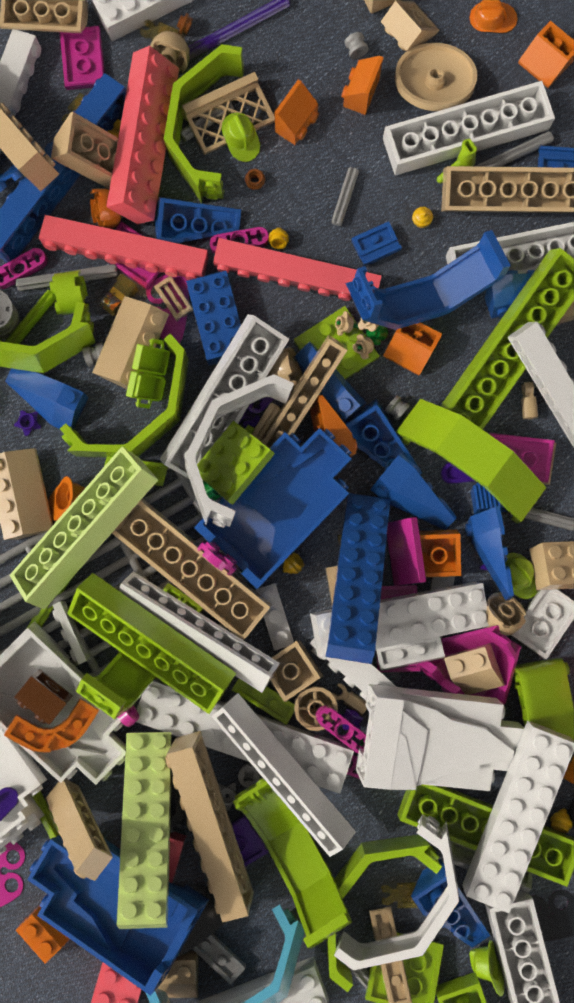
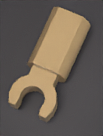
M525 382L524 385H521L523 420L538 418L536 396L533 394L534 384L533 382Z
M338 683L337 686L342 689V694L336 695L332 692L335 699L344 700L343 704L358 714L363 715L367 709L365 706L366 700L352 691L350 693L347 692L346 687L342 683Z

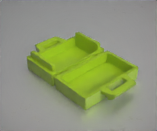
M154 338L149 340V346L137 344L132 369L138 371H131L126 396L136 398L137 402L135 404L140 408L150 409L152 401L159 402L162 400L166 383L165 378L161 375L166 374L171 351L164 350L165 341ZM154 343L161 344L160 348L153 347ZM141 399L148 400V404L141 403Z

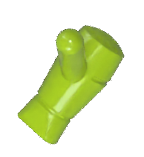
M466 139L462 142L457 161L451 166L473 167L475 165L477 148L471 139ZM443 172L437 177L438 183H443Z

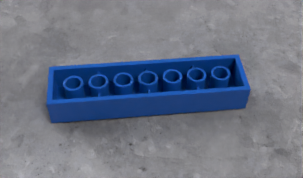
M352 493L347 497L325 657L372 664L376 649L390 499Z

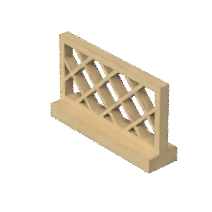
M255 72L182 105V115L185 121L187 120L204 155L227 145L224 136L220 135L222 122L227 112L242 113L244 104L256 108L253 117L246 115L252 123H257L254 125L256 131L275 122V116L258 84V77ZM255 90L259 97L258 103L246 100L247 94ZM233 100L241 102L240 112L228 108L229 103ZM216 108L223 110L222 120L211 117L212 110ZM257 110L265 111L269 118L264 121L255 118ZM197 117L206 119L204 129L195 126L192 119ZM208 121L220 124L217 134L206 130ZM204 134L216 138L214 144L207 148L203 142Z

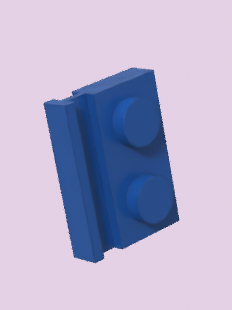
M539 147L538 167L574 168V148Z
M389 221L351 239L363 266L394 254L402 248Z

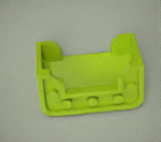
M553 658L517 664L513 675L517 684H514V687L518 690L524 727L528 720L569 736L574 741V707L567 676L570 674L568 663L564 662L563 659Z

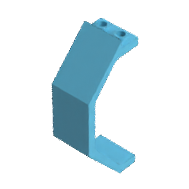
M280 904L273 908L272 911L285 934V942L274 979L268 987L243 1003H279L288 997L305 932L299 920L296 921L289 909L284 910ZM159 988L151 996L146 993L150 1003H171L167 993Z

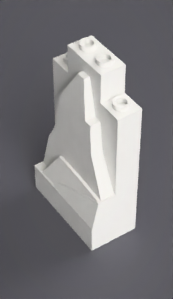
M35 621L0 655V727L4 731H6L16 714L37 726L49 728L61 724L69 716L80 698L95 706L76 692L84 674L70 662L69 659L71 657ZM39 669L73 695L50 725L39 722L34 716L35 713L29 709L21 708L17 704L18 700L14 698L27 680ZM99 709V712L83 736L67 748L64 747L51 752H37L21 746L60 783L65 778L71 779L78 769L95 785L100 780L104 782L111 775V769L116 764L120 766L125 761L126 744L112 732L113 730L117 732L123 724L118 717L114 720L101 709Z
M368 684L365 706L369 711L365 746L364 749H359L356 771L363 787L416 790V786L423 784L490 791L491 783H494L495 780L494 770L508 771L524 727L519 722L502 720L505 717V707L497 698Z

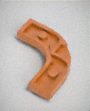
M80 698L69 716L61 724L49 728L37 726L16 714L4 732V736L27 749L37 752H51L64 747L67 748L83 736L99 712V709Z

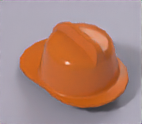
M500 0L481 1L473 7L469 16L473 28L481 32L507 33L513 30L517 23V13L514 8Z
M68 476L61 480L49 498L48 503L53 521H57L85 489V487L78 483L72 482Z

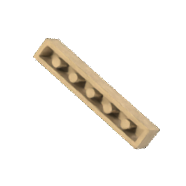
M330 335L327 336L293 389L286 404L283 405L261 442L270 448L284 432L288 435L294 434L347 352V346Z
M67 779L62 783L58 781L46 797L49 810L54 817L53 821L57 824L58 833L61 835L63 845L68 851V858L72 861L75 874L80 878L85 879L87 877L95 881L113 856L80 787Z

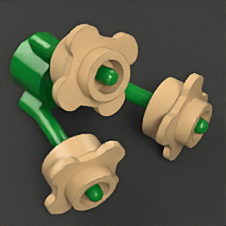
M344 311L343 315L338 316L335 322L339 336H342L343 332L350 333L353 328L366 330L368 337L359 334L357 335L356 343L353 344L354 352L360 354L362 359H367L369 357L368 354L373 351L374 345H380L381 341L385 340L388 335L387 327L364 321L362 318L358 324L354 323L353 318L349 316L347 311Z

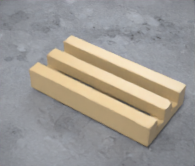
M169 276L154 286L177 322L181 317L187 316V313L194 311L172 277ZM170 282L187 308H182L167 283ZM161 287H164L180 312L178 314L161 291Z

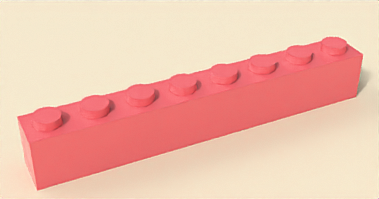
M45 215L39 235L42 245L51 251L58 249L70 255L80 254L92 260L99 258L110 264L122 263L129 268H145L146 271L151 273L158 271L170 277H185L187 280L203 277L209 259L208 251L205 249Z
M218 238L213 261L214 267L220 272L227 271L229 273V271L237 272L238 276L249 278V276L258 277L257 280L262 282L272 280L278 282V285L283 287H290V285L298 286L299 290L309 292L311 289L318 291L319 295L330 296L332 294L344 301L352 299L345 283L353 281L357 271L347 267ZM366 272L365 276L368 282L373 281V286L379 288L381 275Z

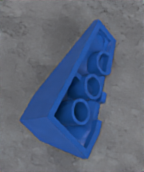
M159 198L155 213L156 239L182 243L217 234L239 231L241 209Z
M510 270L503 279L486 290L485 301L491 319L504 316L535 270H528L524 274H518L517 270Z
M308 342L295 356L303 374L318 352V349L311 342ZM336 369L319 394L324 396L344 423L367 403Z
M11 368L5 380L47 422L58 429L64 424L74 429L89 398L84 392L37 372Z
M377 399L358 410L345 423L352 432L353 438L356 439L358 449H361L385 469L390 466L399 453H402L418 466L400 435L396 433L395 427Z
M399 453L370 490L380 498L390 499V505L446 530L456 520V515L442 498L435 495L432 491L433 486L431 483H426L421 477V470L402 453Z
M497 506L470 516L467 524H465V530L505 601L514 596L510 568L505 566L508 551L507 547L502 545V535L505 534L500 507Z
M439 859L442 868L437 874L428 867L422 871L411 895L415 904L426 917L448 885L445 865L442 859ZM458 885L459 902L442 928H447L454 936L473 948L488 938L490 934Z

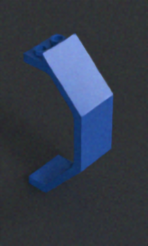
M490 230L484 232L480 242L475 247L430 276L390 288L379 289L373 286V281L368 282L365 276L367 268L364 266L357 268L353 281L345 284L362 320L397 330L449 314L503 279L511 265L494 232Z

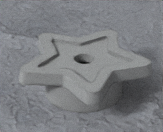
M232 783L227 787L218 784L226 809L229 811L235 800L234 796L237 795L235 792L236 784Z

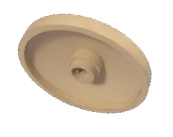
M425 43L411 48L401 56L395 72V84L401 96L410 104L429 111H440L464 104L472 96L477 82V69L472 59L457 47L444 43Z

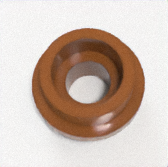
M188 13L185 16L181 15L177 23V27L180 28V34H188L193 18L189 17Z
M258 169L248 171L245 176L247 187L252 190L262 188L265 184L263 172ZM257 178L259 181L252 182V179Z

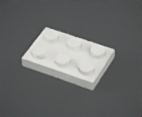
M557 589L539 590L525 610V624L511 635L544 659L549 657L574 619V601Z

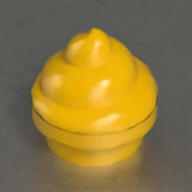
M427 207L417 208L412 215L413 223L419 228L428 227L433 220V214Z
M278 227L270 232L268 240L274 249H283L289 242V235L284 229Z
M296 553L290 555L283 562L284 573L298 574L302 571V567H304L303 560Z
M565 808L560 809L550 818L552 829L568 833L569 829L572 828L573 822L570 820V815L567 814Z

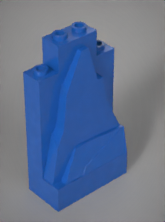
M319 428L302 447L299 445L302 441L293 433L288 435L284 432L269 448L275 453L274 456L236 502L232 505L224 498L218 502L236 511L230 527L226 525L224 528L214 524L211 518H209L207 525H205L204 519H202L194 527L208 542H215L226 555L232 556L237 561L236 565L243 570L241 574L256 589L265 583L279 566L350 494L347 491L349 486L340 478L337 481L334 478L352 460L349 457L352 452L343 444L338 446L333 441L336 437L328 429L322 431Z
M60 835L48 839L41 849L42 855L30 867L31 874L27 879L47 893L40 903L41 910L37 916L151 996L165 980L209 899L188 885L181 887L169 882L168 928L119 929L117 927L121 849L104 838L113 858L98 878L93 881L87 877L85 879L80 878L75 874L74 866L68 858V851L64 847L63 839Z

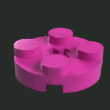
M203 541L198 546V551H205L202 556L220 571L224 568L229 570L227 573L229 576L236 571L235 564L237 561L229 554L223 555L219 551L220 547L215 542Z

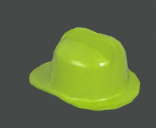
M238 112L229 114L223 120L221 128L229 151L238 161H251L256 158L260 150V142L255 127L250 118L245 114Z
M508 553L505 566L510 568L514 594L522 599L534 597L539 590H536L532 563L521 554Z
M490 940L488 946L470 950L471 967L479 979L492 982L496 993L499 996H503L505 989L503 973L495 953L494 943Z

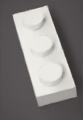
M276 584L256 589V592L272 604L271 608L264 615V619L274 651L290 646L294 643Z
M66 601L54 604L52 613L55 620L60 622L63 628L61 634L64 640L69 642L71 646L70 654L75 662L77 661L78 664L91 660L74 619L67 614L69 608Z
M440 636L376 649L381 671L445 658Z

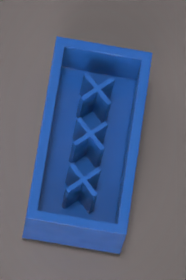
M227 271L186 281L209 366L219 363L241 326Z

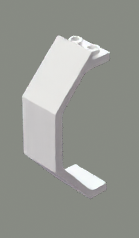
M273 374L211 401L185 456V468L205 525H207L209 518L213 519L212 522L224 528L225 525L230 527L236 511L212 501L207 496L197 466L198 458L215 422L220 417L264 397H271L286 404L294 383Z
M422 814L417 825V834L437 847L443 854L448 884L421 926L414 932L369 943H359L343 932L338 940L334 956L352 970L423 956L458 904V883L447 822L440 827V823L431 816L426 817Z

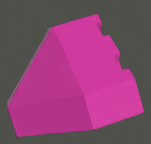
M498 625L442 638L441 642L445 657L491 643L505 685L470 695L497 698L502 704H505L521 646L511 641L505 635L500 634ZM444 658L417 663L424 674L431 680H435L444 692L464 694L461 688L452 682Z

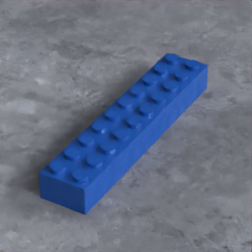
M104 73L101 78L95 81L93 89L83 97L80 106L73 112L105 131L112 130L114 122L117 119L122 120L126 89L122 84ZM53 141L46 145L43 156L48 154L51 158ZM53 160L56 163L54 168L59 175L42 191L25 176L20 179L17 188L7 196L6 202L0 208V258L8 263L21 254L41 228L45 215L50 216L81 174Z

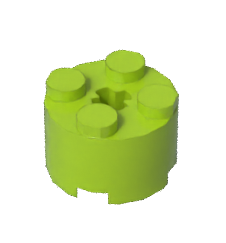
M81 270L56 273L52 276V281L49 282L51 293L56 296L55 310L57 314H74L76 302L85 303L88 292L84 276H80Z

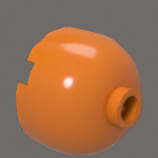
M103 188L92 189L90 194H94V199H90V208L93 223L97 222L99 227L114 229L120 223L122 215L107 208L109 190Z

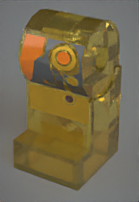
M122 273L116 279L117 282L109 290L110 292L100 302V306L112 316L117 315L124 296L133 298L139 292L136 284Z

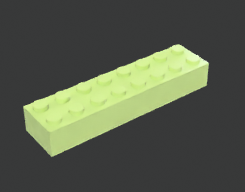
M122 446L10 574L25 602L45 609L158 481L138 456Z
M171 732L126 734L117 927L119 929L168 928L172 769H169L166 764V755L172 745Z

